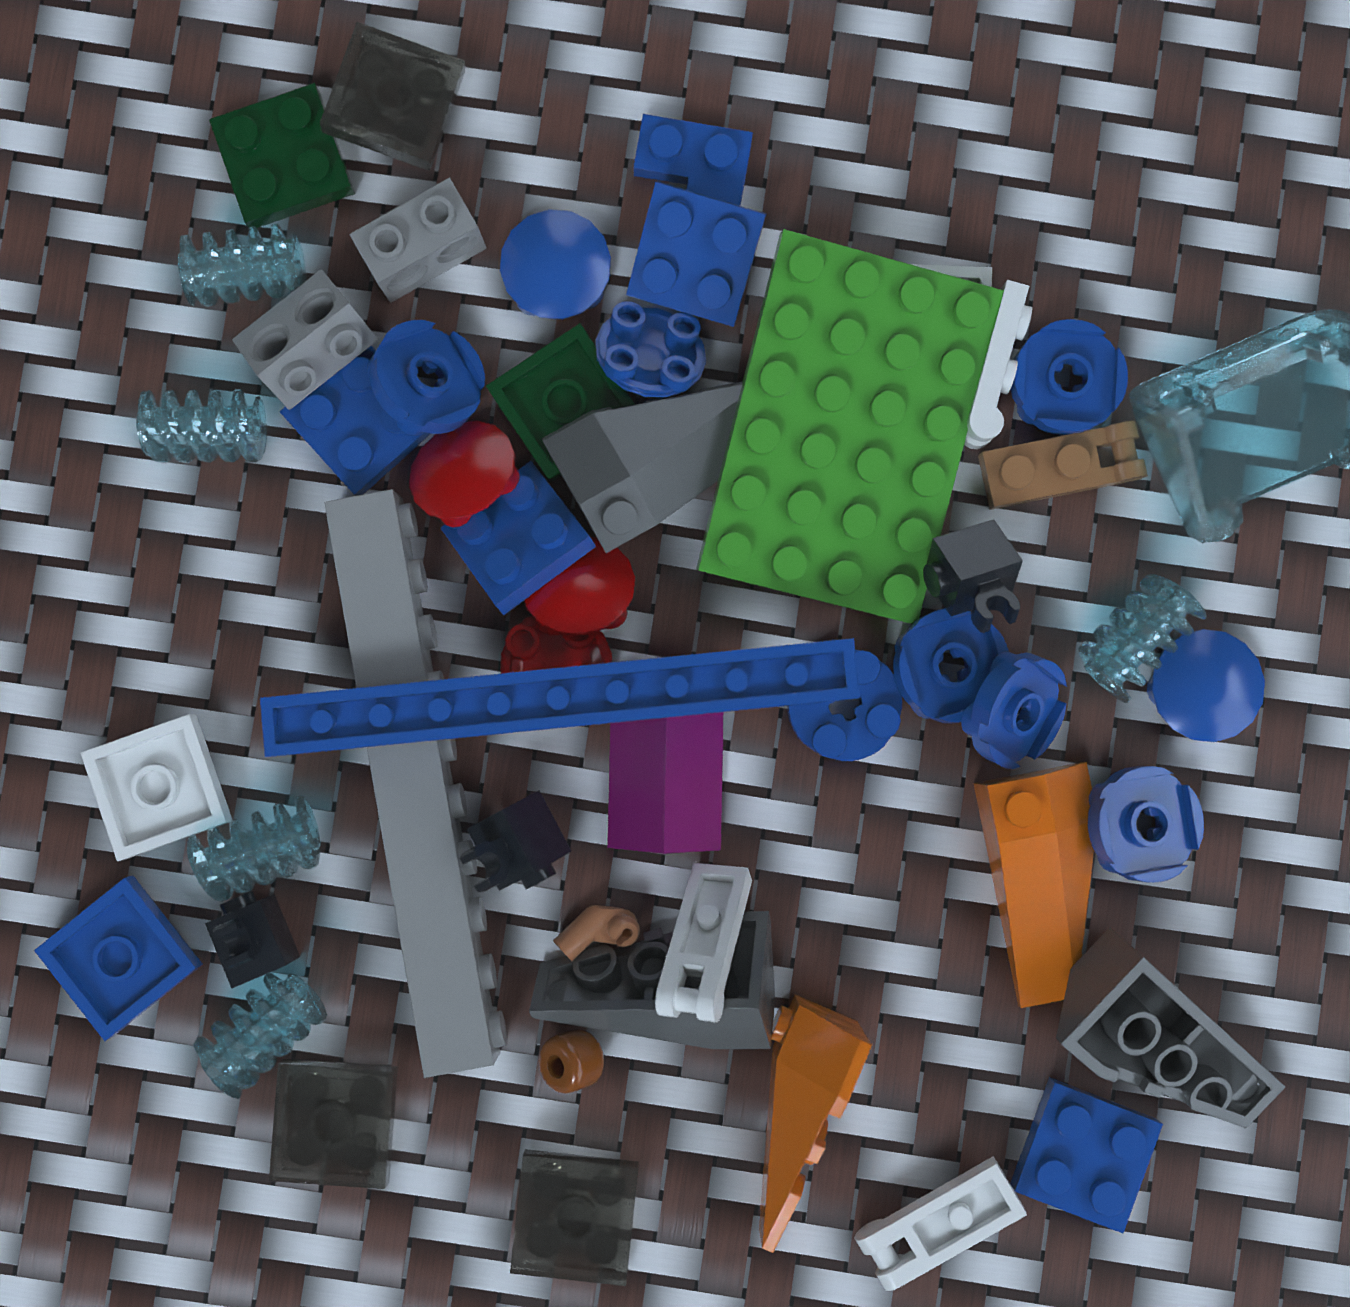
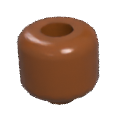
M575 1029L555 1035L546 1040L540 1050L539 1069L543 1080L551 1089L558 1093L570 1094L596 1083L603 1073L604 1053L601 1045L592 1034L585 1030Z

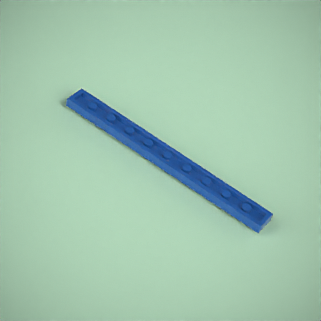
M854 638L263 697L260 698L264 754L265 757L850 700L859 699L860 692Z

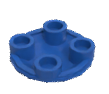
M548 209L527 216L511 230L501 250L500 273L507 293L523 313L539 318L563 320L581 314L587 309L595 308L600 304L604 297V289L610 278L611 256L604 236L590 220L572 211Z
M631 301L618 303L612 310L611 318L602 324L595 340L597 361L606 376L622 389L643 397L667 398L686 392L700 380L706 365L705 346L699 337L701 325L697 318L688 313L678 312L672 314L659 308H643Z
M1201 629L1179 636L1163 649L1153 668V676L1147 683V694L1152 703L1156 705L1158 713L1172 730L1191 740L1217 742L1238 735L1254 721L1263 704L1265 679L1258 658L1245 642L1223 631Z

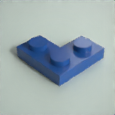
M643 114L633 167L634 176L687 185L686 190L741 206L753 132Z

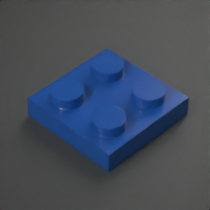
M655 182L626 295L734 327L767 213L662 182Z
M372 345L292 409L288 410L285 406L280 411L285 419L355 496L363 495L430 435L425 432L416 436L404 433L396 425L395 419L390 417L376 400L367 373V364L376 351Z
M532 461L518 470L520 474L519 482L510 493L498 497L488 508L472 515L470 520L460 527H449L446 525L441 527L443 533L503 615L596 547L590 536Z
M134 875L122 879L34 950L104 1041L114 1037L203 965Z
M1049 1077L1010 1185L1019 1194L1123 1234L1163 1124L1154 1117Z

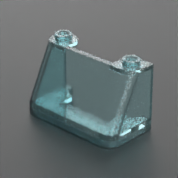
M1333 309L1306 313L1148 380L1130 391L1129 399L1135 420L1183 527L1189 536L1202 544L1227 539L1234 534L1235 529L1244 521L1243 509L1240 504L1333 464L1350 470V313Z

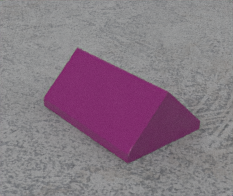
M724 712L610 723L607 848L661 854L721 850Z

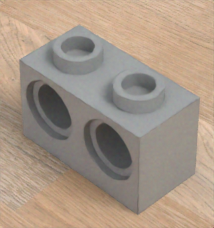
M450 177L349 234L390 303L487 249L478 225Z
M322 269L232 339L256 375L288 410L292 409L378 340Z

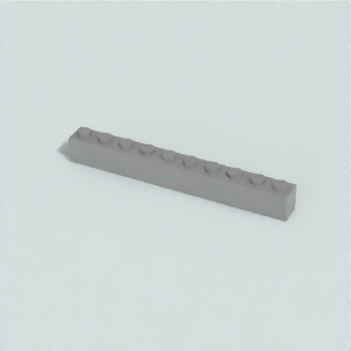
M393 489L324 502L356 688L444 679L441 670L433 672L430 649L437 648L438 646L437 633L432 615H423L420 593L428 591V584L422 559L413 558L410 538L418 536V526L412 503L404 504L403 498ZM455 739L367 747L424 1078L492 1066L500 1054V1047L507 1045V1032L502 1011L493 1012L489 989L497 988L496 968L492 954L483 955L479 932L487 930L486 912L482 897L473 898L469 876L477 873V861L474 859L469 863L462 864L460 860L461 855L474 846L471 840L463 841L459 818L467 817L466 798L462 784H453L449 763L450 761L457 760Z

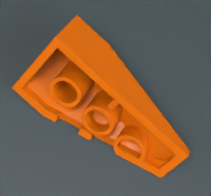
M1087 762L973 783L1015 993L1020 1008L1064 1000L1070 969L1082 957L1094 849L1088 833L1089 795L1092 786Z
M794 995L789 1008L781 1005L773 1020L772 1040L775 1043L772 1050L759 1221L762 1249L774 1253L802 1196L805 1175L801 1174L800 1171L804 1163L808 1165L818 1164L826 1148L827 1117L830 1114L836 1118H841L872 1047L870 1040L858 1021L798 995Z

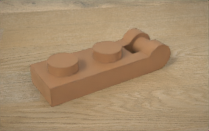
M1136 421L1120 422L1081 433L1068 434L980 453L978 459L989 510L1131 482L1147 477L1145 460L1138 459L1134 440L1139 438ZM1111 446L1115 465L1101 468L1097 449Z

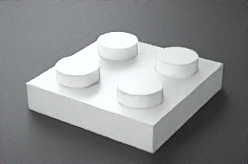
M187 714L80 753L117 861L126 860L233 821L196 714Z

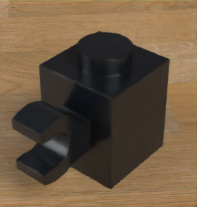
M993 519L933 538L927 564L923 569L924 582L929 593L933 597L940 599L949 615L954 616L972 610V623L982 633L990 630L993 620L990 610L1002 613L1009 624L1016 623L1020 611V602L1013 594V590L1023 560L996 521Z
M539 790L469 827L467 831L475 846L466 850L461 855L460 860L462 864H466L476 859L484 865L486 877L474 885L477 892H485L495 886L500 891L520 880L526 890L556 874L551 863L572 851Z
M253 891L220 904L224 916L205 923L231 989L282 968L300 957L275 894L259 901L256 900Z

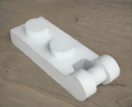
M1007 280L1000 289L1004 290L967 421L968 431L964 445L971 449H979L986 446L1001 432L1004 426V418L997 408L1000 393H1009L1016 375L1018 361L1010 359L1015 339L1023 340L1030 323L1032 307L1024 305L1029 289L1028 285Z
M693 863L657 987L655 1005L658 1015L678 1017L681 1012L696 1013L698 1020L719 1022L724 1007V989L752 884L748 868ZM687 976L701 977L699 989L684 987Z
M993 1156L888 1217L867 1223L858 1230L854 1239L864 1255L872 1256L878 1266L875 1272L884 1289L891 1291L907 1284L1025 1217L1027 1213ZM905 1237L912 1250L905 1254H897L891 1244Z

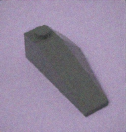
M743 381L699 390L698 393L668 399L659 397L644 400V403L632 406L592 410L541 438L590 528L606 553L658 525L718 481Z
M769 911L744 912L724 989V1007L719 1022L698 1020L696 1013L681 1012L678 1017L657 1014L655 1005L657 987L673 932L663 934L661 928L644 932V940L633 943L630 946L613 949L607 944H603L582 951L573 961L565 955L541 962L529 1009L531 1017L708 1049H771L775 987ZM687 976L684 987L699 989L701 977Z
M1111 927L1070 969L1056 1039L1098 1077L1112 1082H1116L1118 1079L1138 1086L1144 1093L1158 1098L1161 1095L1186 1103L1192 1110L1243 1128H1247L1284 1090L1285 1086Z

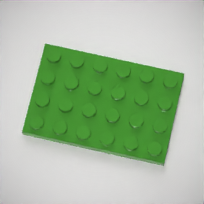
M783 229L779 235L696 570L910 624L918 620L927 590L923 569L927 564L933 538L941 536L968 431V416L1004 290Z

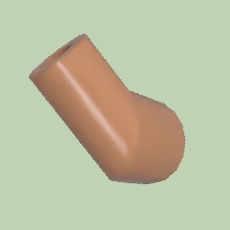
M592 905L587 907L553 942L573 961L593 941L616 944L621 947L630 946L639 937L640 925L635 915L625 908Z

